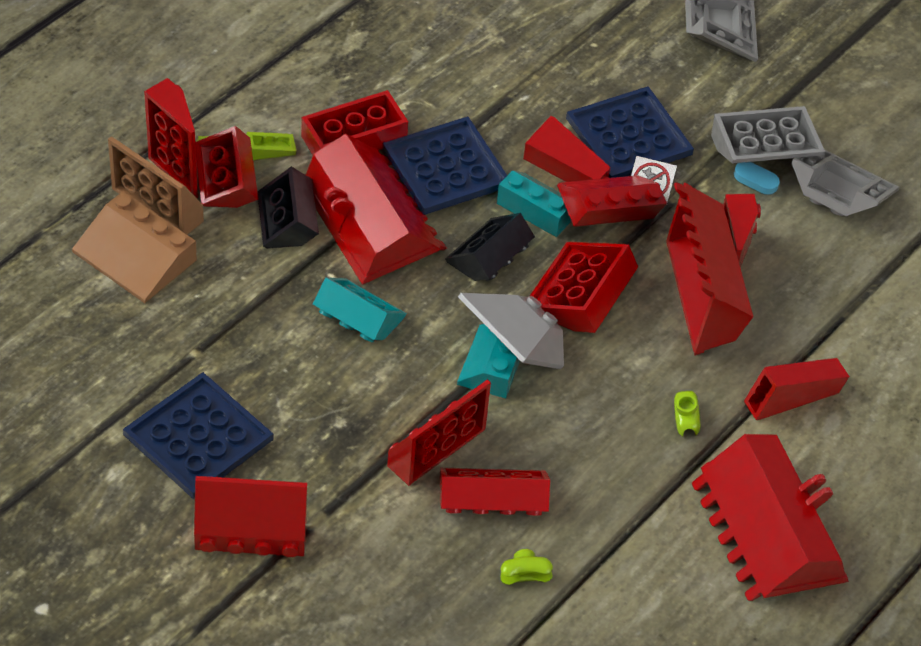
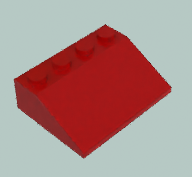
M166 78L144 91L148 157L159 169L183 184L198 198L194 125L182 88L177 84L175 85L169 78Z
M566 242L530 296H533L542 304L540 308L543 311L549 312L558 320V325L575 332L595 333L636 272L638 264L629 244Z
M487 379L458 401L451 402L443 412L433 415L425 425L414 429L400 443H394L388 451L387 466L410 486L486 429L491 382Z
M196 476L195 550H202L204 552L222 551L233 554L255 553L261 556L271 554L284 555L286 557H304L307 531V483Z

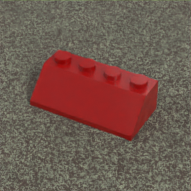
M639 175L561 182L557 185L574 227L654 219L667 204L659 183Z
M440 467L441 509H446L447 513H462V509L473 510L475 514H488L489 510H499V513L504 515H514L516 511H526L527 515L539 516L542 515V512H549L550 478L546 470Z

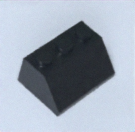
M291 166L257 191L263 247L303 246L319 234L313 183L310 177Z
M521 213L493 217L446 257L445 260L474 281H490L498 275L497 271L513 262V257L517 253L526 250L529 247L528 243L535 236Z

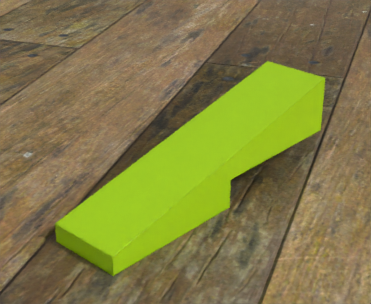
M246 133L251 139L253 160L296 155L297 150L293 134ZM198 136L197 141L202 140L208 136Z

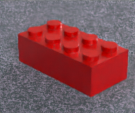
M386 90L301 117V137L312 155L344 134H348L371 147L381 150L383 149V143L408 135V120L390 92Z

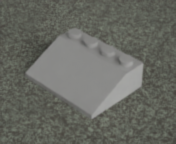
M805 106L714 114L712 139L717 151L731 163L825 155V150Z

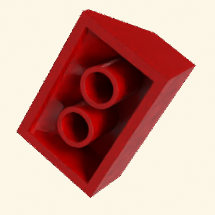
M233 126L196 142V163L201 204L204 207L238 208L258 200L251 139L238 127Z

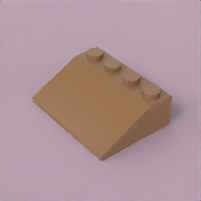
M112 136L108 139L111 181L114 191L119 194L124 191L187 235L204 222L203 205L183 184Z
M124 191L104 206L72 248L74 254L143 303L150 300L197 261L196 241Z

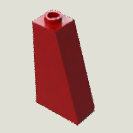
M550 116L525 143L524 160L565 182L609 178L610 166L553 116Z
M838 358L764 367L744 402L755 420H761L839 394L850 376Z

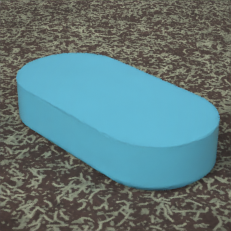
M752 162L738 163L735 167L734 177L740 183L763 194H773L778 190L780 180L773 172Z

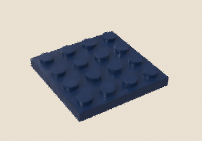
M649 86L568 111L566 114L567 121L581 141L610 166L609 178L631 176L637 156L670 163L693 155L694 148Z
M468 116L383 143L384 153L423 215L498 191L499 184L507 176Z
M204 372L123 429V436L192 499H195L196 476L225 477L274 440V434Z

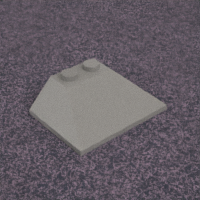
M754 0L685 1L686 33L756 62L758 60Z
M825 150V155L794 158L792 161V166L803 195L809 197V200L814 204L825 205L831 208V212L839 216H848L875 207L896 193L900 188Z
M459 294L458 298L522 363L555 369L563 368V329L557 324L558 320L552 314L540 308L542 304L533 296L525 297L505 294Z

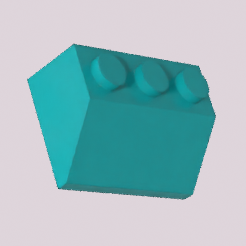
M512 170L499 184L498 205L514 214L521 213L526 221L556 238L572 222L560 192L528 174Z
M325 277L313 302V305L320 308L319 313L329 318L334 316L340 320L339 324L349 330H358L361 332L360 337L370 342L385 340L407 314L346 278Z
M481 324L471 345L457 385L474 389L488 379L491 382L490 394L506 399L520 360L485 324Z

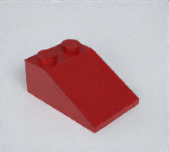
M726 194L723 206L741 268L750 247L752 236L757 232L756 220L761 216V206L756 203L755 194Z

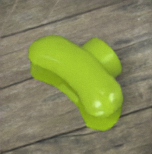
M693 391L678 392L674 397L677 431L682 437L687 429L694 430L695 435H698L701 429L698 397Z
M529 549L517 551L514 554V558L504 561L500 568L501 581L507 585L524 581L548 582L553 577L551 561L545 557H536L535 553Z

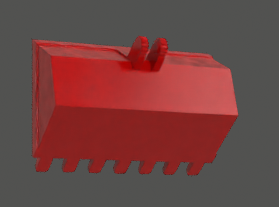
M344 134L314 153L306 176L312 179L315 207L361 284H366L440 250L444 251L447 248L445 244L434 238L437 235L436 230L425 224L428 220L427 216L416 209L418 205L412 197L407 195L409 191L406 186L398 181L400 179L398 173L388 167L391 165L388 157L380 154L378 149L348 134Z
M676 182L674 187L680 197L666 243L695 356L704 353L705 350L736 341L754 316L723 204L687 183L682 185Z
M744 434L712 461L707 462L701 467L703 474L692 482L694 490L699 491L709 485L711 492L701 499V505L703 508L708 509L718 503L720 510L709 518L711 525L714 527L725 521L729 526L728 529L718 536L720 544L726 545L734 539L738 544L735 549L727 554L728 561L734 564L745 558L747 565L736 573V577L739 582H744L754 577L756 584L745 592L748 601H753L762 595L764 598L849 582L844 571L843 562L816 511L817 508L832 497L833 491L830 487H824L810 497L812 493L826 482L825 476L821 473L817 474L802 484L777 435Z

